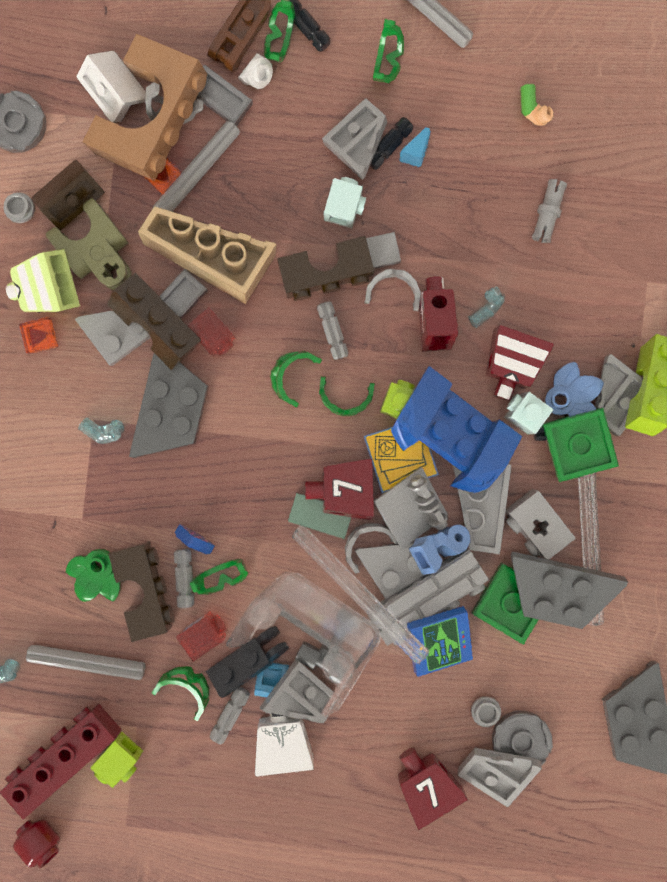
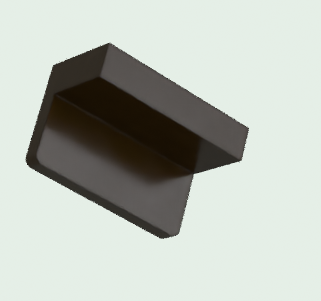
M76 159L34 194L32 199L39 210L61 231L84 211L83 205L90 198L96 201L105 192Z

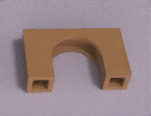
M136 34L123 62L134 76L151 83L155 82L163 88L164 100L161 110L150 123L139 128H125L95 115L82 143L95 155L155 181L158 173L162 172L165 167L166 157L171 147L179 139V131L185 119L189 118L192 113L193 103L198 93L206 85L208 74L198 59Z

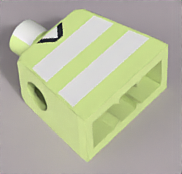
M64 249L39 253L11 268L10 274L13 282L7 284L6 293L11 300L19 301L20 308L24 312H58L80 306Z

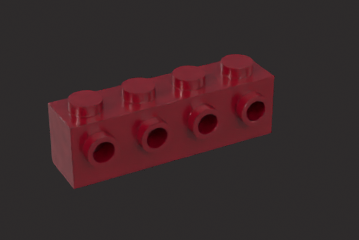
M99 703L92 710L85 707L73 718L76 724L69 730L65 726L62 727L50 738L53 742L52 745L46 750L42 746L38 748L27 759L30 762L28 766L24 769L18 766L5 778L7 784L0 791V794L23 820L111 744L122 731Z

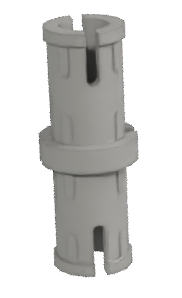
M548 180L543 204H540L537 210L539 218L532 235L533 240L539 242L544 230L541 243L551 242L556 219L560 218L562 212L560 205L567 188V183L564 181H560L555 192L558 180Z

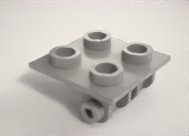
M422 467L373 501L400 549L406 547L431 527L443 530L448 525V514Z

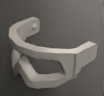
M155 82L146 87V114L150 120H153L161 110L160 108L155 112L152 109V99L163 104L164 100L162 96L158 95L159 84ZM197 99L194 101L192 113L189 118L185 119L183 125L193 120L194 116L203 110V100Z
M387 269L376 275L368 284L364 304H370L372 299L371 291L379 281L385 278L396 277L405 281L411 287L415 298L413 311L419 310L421 291L417 281L408 272Z
M365 523L356 527L348 536L345 546V559L355 574L359 573L360 570L352 561L351 553L352 546L358 536L371 531L383 532L389 535L391 542H394L396 545L397 542L388 527L378 523Z

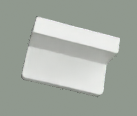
M114 51L86 56L76 77L111 122H121L131 105L145 102L146 91Z

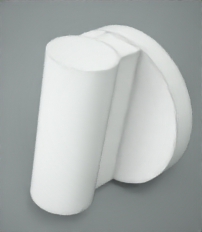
M256 53L238 78L245 85H251L257 89L264 88L272 78V64L267 58Z

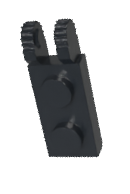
M277 626L262 632L257 638H253L206 671L219 697L224 698L271 666L274 660L289 650L286 642L275 645L267 653L264 650L263 646L279 635L280 631Z

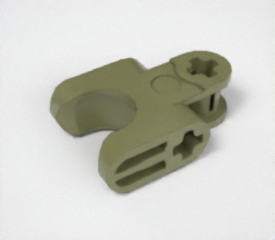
M90 198L83 205L84 211L88 214L91 222V228L86 237L77 241L71 240L56 227L46 232V237L56 250H65L69 267L80 279L93 272L100 282L109 289L114 290L133 275L130 267L118 253L120 249L128 244V241L102 207L93 198ZM114 269L117 270L116 273L118 274L115 279L112 278L113 275L111 273Z

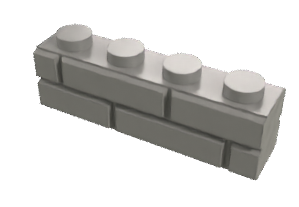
M467 548L461 554L453 555L443 561L436 573L422 576L390 598L384 599L367 610V615L387 646L391 643L399 645L409 638L407 623L438 614L442 610L445 612L457 608L460 605L459 599L467 594L470 597L477 595L485 589L484 583L489 581L472 552Z

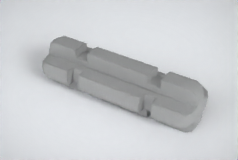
M332 302L319 304L317 310L320 318H323L321 322L328 344L332 346L330 350L333 359L339 360L347 357L348 350L346 344L342 342L344 337L338 319L334 317L335 310Z
M179 549L174 552V563H177L175 579L176 591L179 592L177 596L178 608H190L194 605V594L191 593L192 588L190 586V582L193 579L192 565H189V562L192 561L190 549Z
M239 687L233 692L232 700L228 701L217 724H215L211 731L210 739L218 744L225 742L229 731H231L243 709L242 706H245L249 699V691Z

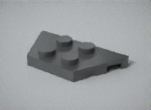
M153 353L129 457L136 458L195 444L209 386L189 371L182 363H179L174 369L170 370Z
M511 552L521 609L525 617L583 629L628 584L625 576Z
M650 661L646 664L647 668L636 677H629L622 683L619 689L612 690L602 698L613 757L617 761L667 774V703L659 663Z

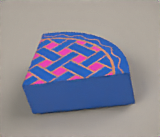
M179 524L174 532L175 536L187 547L204 554H211L215 547L209 540Z

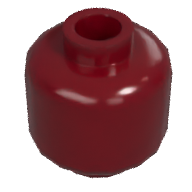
M44 819L34 823L28 820L16 831L18 837L13 844V849L28 868L44 867L59 852L60 837Z

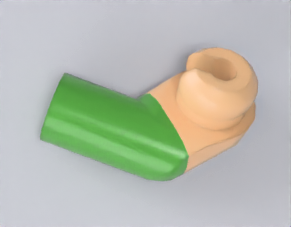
M534 84L521 86L522 114L537 126L546 125L553 118L552 108L545 105L541 106L536 102V86Z

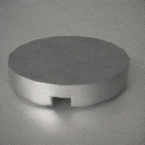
M10 91L11 93L7 94L1 93L0 148L12 153H20L36 147L43 139L46 130V116L41 106L29 94L20 91Z
M525 710L513 711L503 716L495 725L492 734V746L494 751L540 760L541 765H543L553 747L552 734L547 724L536 714Z

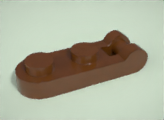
M239 0L211 43L207 56L214 61L220 60L225 64V68L234 73L238 69L246 51L270 16L271 0ZM228 42L235 46L231 53L224 49Z

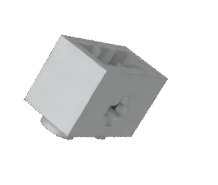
M531 489L506 509L505 513L509 517L506 520L507 524L516 534L522 533L527 540L524 543L525 547L535 557L540 556L549 560L576 539L538 490ZM535 520L541 522L539 524L540 532L533 530L535 528L533 524Z

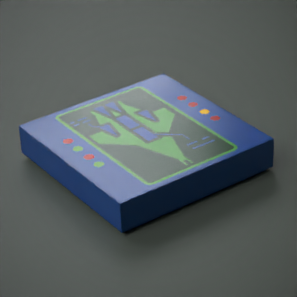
M464 606L407 623L413 669L417 677L473 660L468 612Z

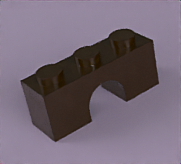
M366 236L336 243L338 262L332 269L327 271L315 269L309 262L307 251L277 258L287 298L293 297L294 301L310 298L311 292L322 290L323 293H331L339 290L342 284L351 282L352 286H358L368 283L369 278L374 275V267Z
M136 272L113 290L107 305L128 327L135 322L147 331L152 339L150 349L170 370L183 361L201 341Z
M150 541L109 553L116 583L127 580L134 581L142 587L144 592L142 604L130 607L124 612L131 642L167 633L172 627L171 623H174V614L172 607L166 605L164 594L167 593V588L163 576L159 577L156 565L159 564V557L156 548H151Z

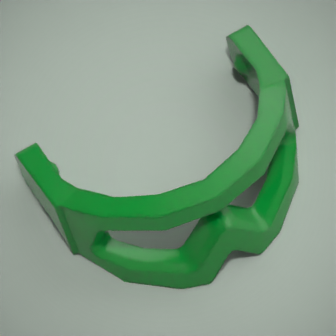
M281 0V2H277L272 10L268 26L273 33L267 35L264 41V55L269 60L281 63L286 57L295 17L292 2ZM278 12H282L288 16L281 52H271V41L282 36V32L275 25Z
M384 19L373 80L390 83L396 79L401 68L395 59L404 54V36L401 27L397 26L395 21ZM395 35L397 36V49L386 55V59L393 68L389 75H385L379 71L386 37Z
M305 351L289 352L279 357L270 374L272 388L278 395V398L296 408L299 403L286 395L282 379L285 369L297 359L308 358L313 363H321L322 359Z
M321 376L319 395L323 404L332 413L340 416H354L365 410L370 402H372L375 383L369 384L367 399L358 407L343 410L329 401L324 391L326 385V377Z
M233 559L198 574L191 580L190 586L193 592L208 595L223 591L225 582L235 586L245 580L248 571L243 559ZM232 566H236L240 572V575L234 579L222 573L217 586L205 588L204 578Z
M188 666L175 667L164 673L151 694L156 695L162 686L168 684L187 688L197 700L198 711L195 712L194 720L198 721L209 702V686L202 673L194 674L192 667ZM185 674L187 680L171 676ZM192 683L200 684L203 692V697L199 689L195 687Z

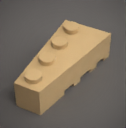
M155 206L138 231L144 245L244 304L247 303L276 256L275 243L252 239L251 236L240 232L236 234L221 229L220 226L211 223L209 225L194 221L191 217Z

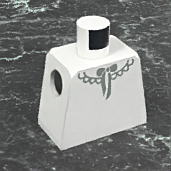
M274 713L270 714V717L260 718L257 729L256 776L313 770L314 757L303 719Z

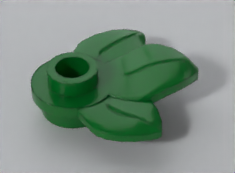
M95 549L87 556L74 557L67 564L65 572L69 576L76 578L74 591L80 601H90L99 593L112 602L118 597L121 582L116 583L108 555L111 552L108 550ZM95 561L100 562L102 568L98 567Z

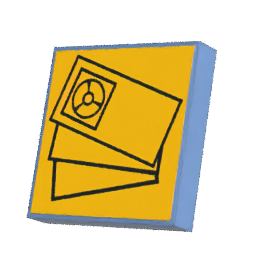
M393 427L363 436L370 459H372V465L381 493L388 491L420 467L423 468L428 478L439 475L431 449L420 440L403 451L391 433Z

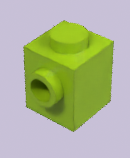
M398 380L397 384L391 382L380 413L397 419L414 391L415 385L403 380Z
M121 731L117 738L96 759L90 769L94 771L95 777L101 783L108 784L114 788L120 780L125 783L137 769L134 764L138 761L143 750Z

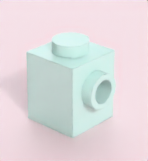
M341 177V180L334 178L324 210V221L352 228L356 214L362 215L366 197L362 196L363 186L358 185V182L352 178Z
M525 392L520 395L516 394L506 407L509 411L504 418L527 435L536 434L554 409L532 393Z

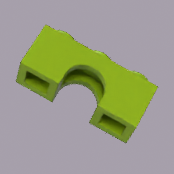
M655 334L640 348L636 374L643 376V381L636 396L630 400L625 428L650 436H655L667 428V337Z

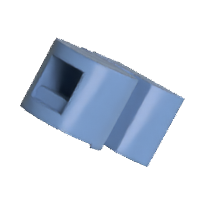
M453 525L439 530L436 534L415 539L414 544L409 550L422 575L438 571L442 564L439 554L443 557H449L464 552L470 544V534L466 527Z

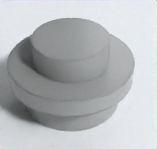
M13 193L5 199L4 212L11 221L25 223L33 217L35 205L33 200L26 194Z
M482 696L472 704L471 715L478 725L491 727L499 721L501 708L494 698Z

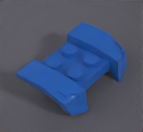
M428 366L397 418L391 433L403 451L420 440L462 471L452 482V487L473 493L485 490L505 470L522 436L500 419L494 422L489 420L450 390L453 383Z

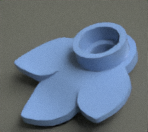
M568 363L555 374L554 387L547 392L545 404L554 409L552 413L555 415L567 414L572 416L596 409L591 401L600 394L604 383L601 379L594 376H580L577 363ZM558 395L565 396L566 403L558 405L555 402V397Z

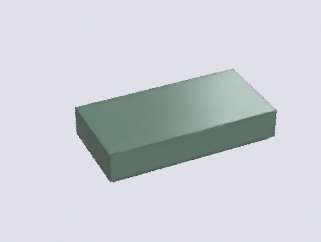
M296 493L288 522L345 539L351 517L323 513V500L305 499V495Z

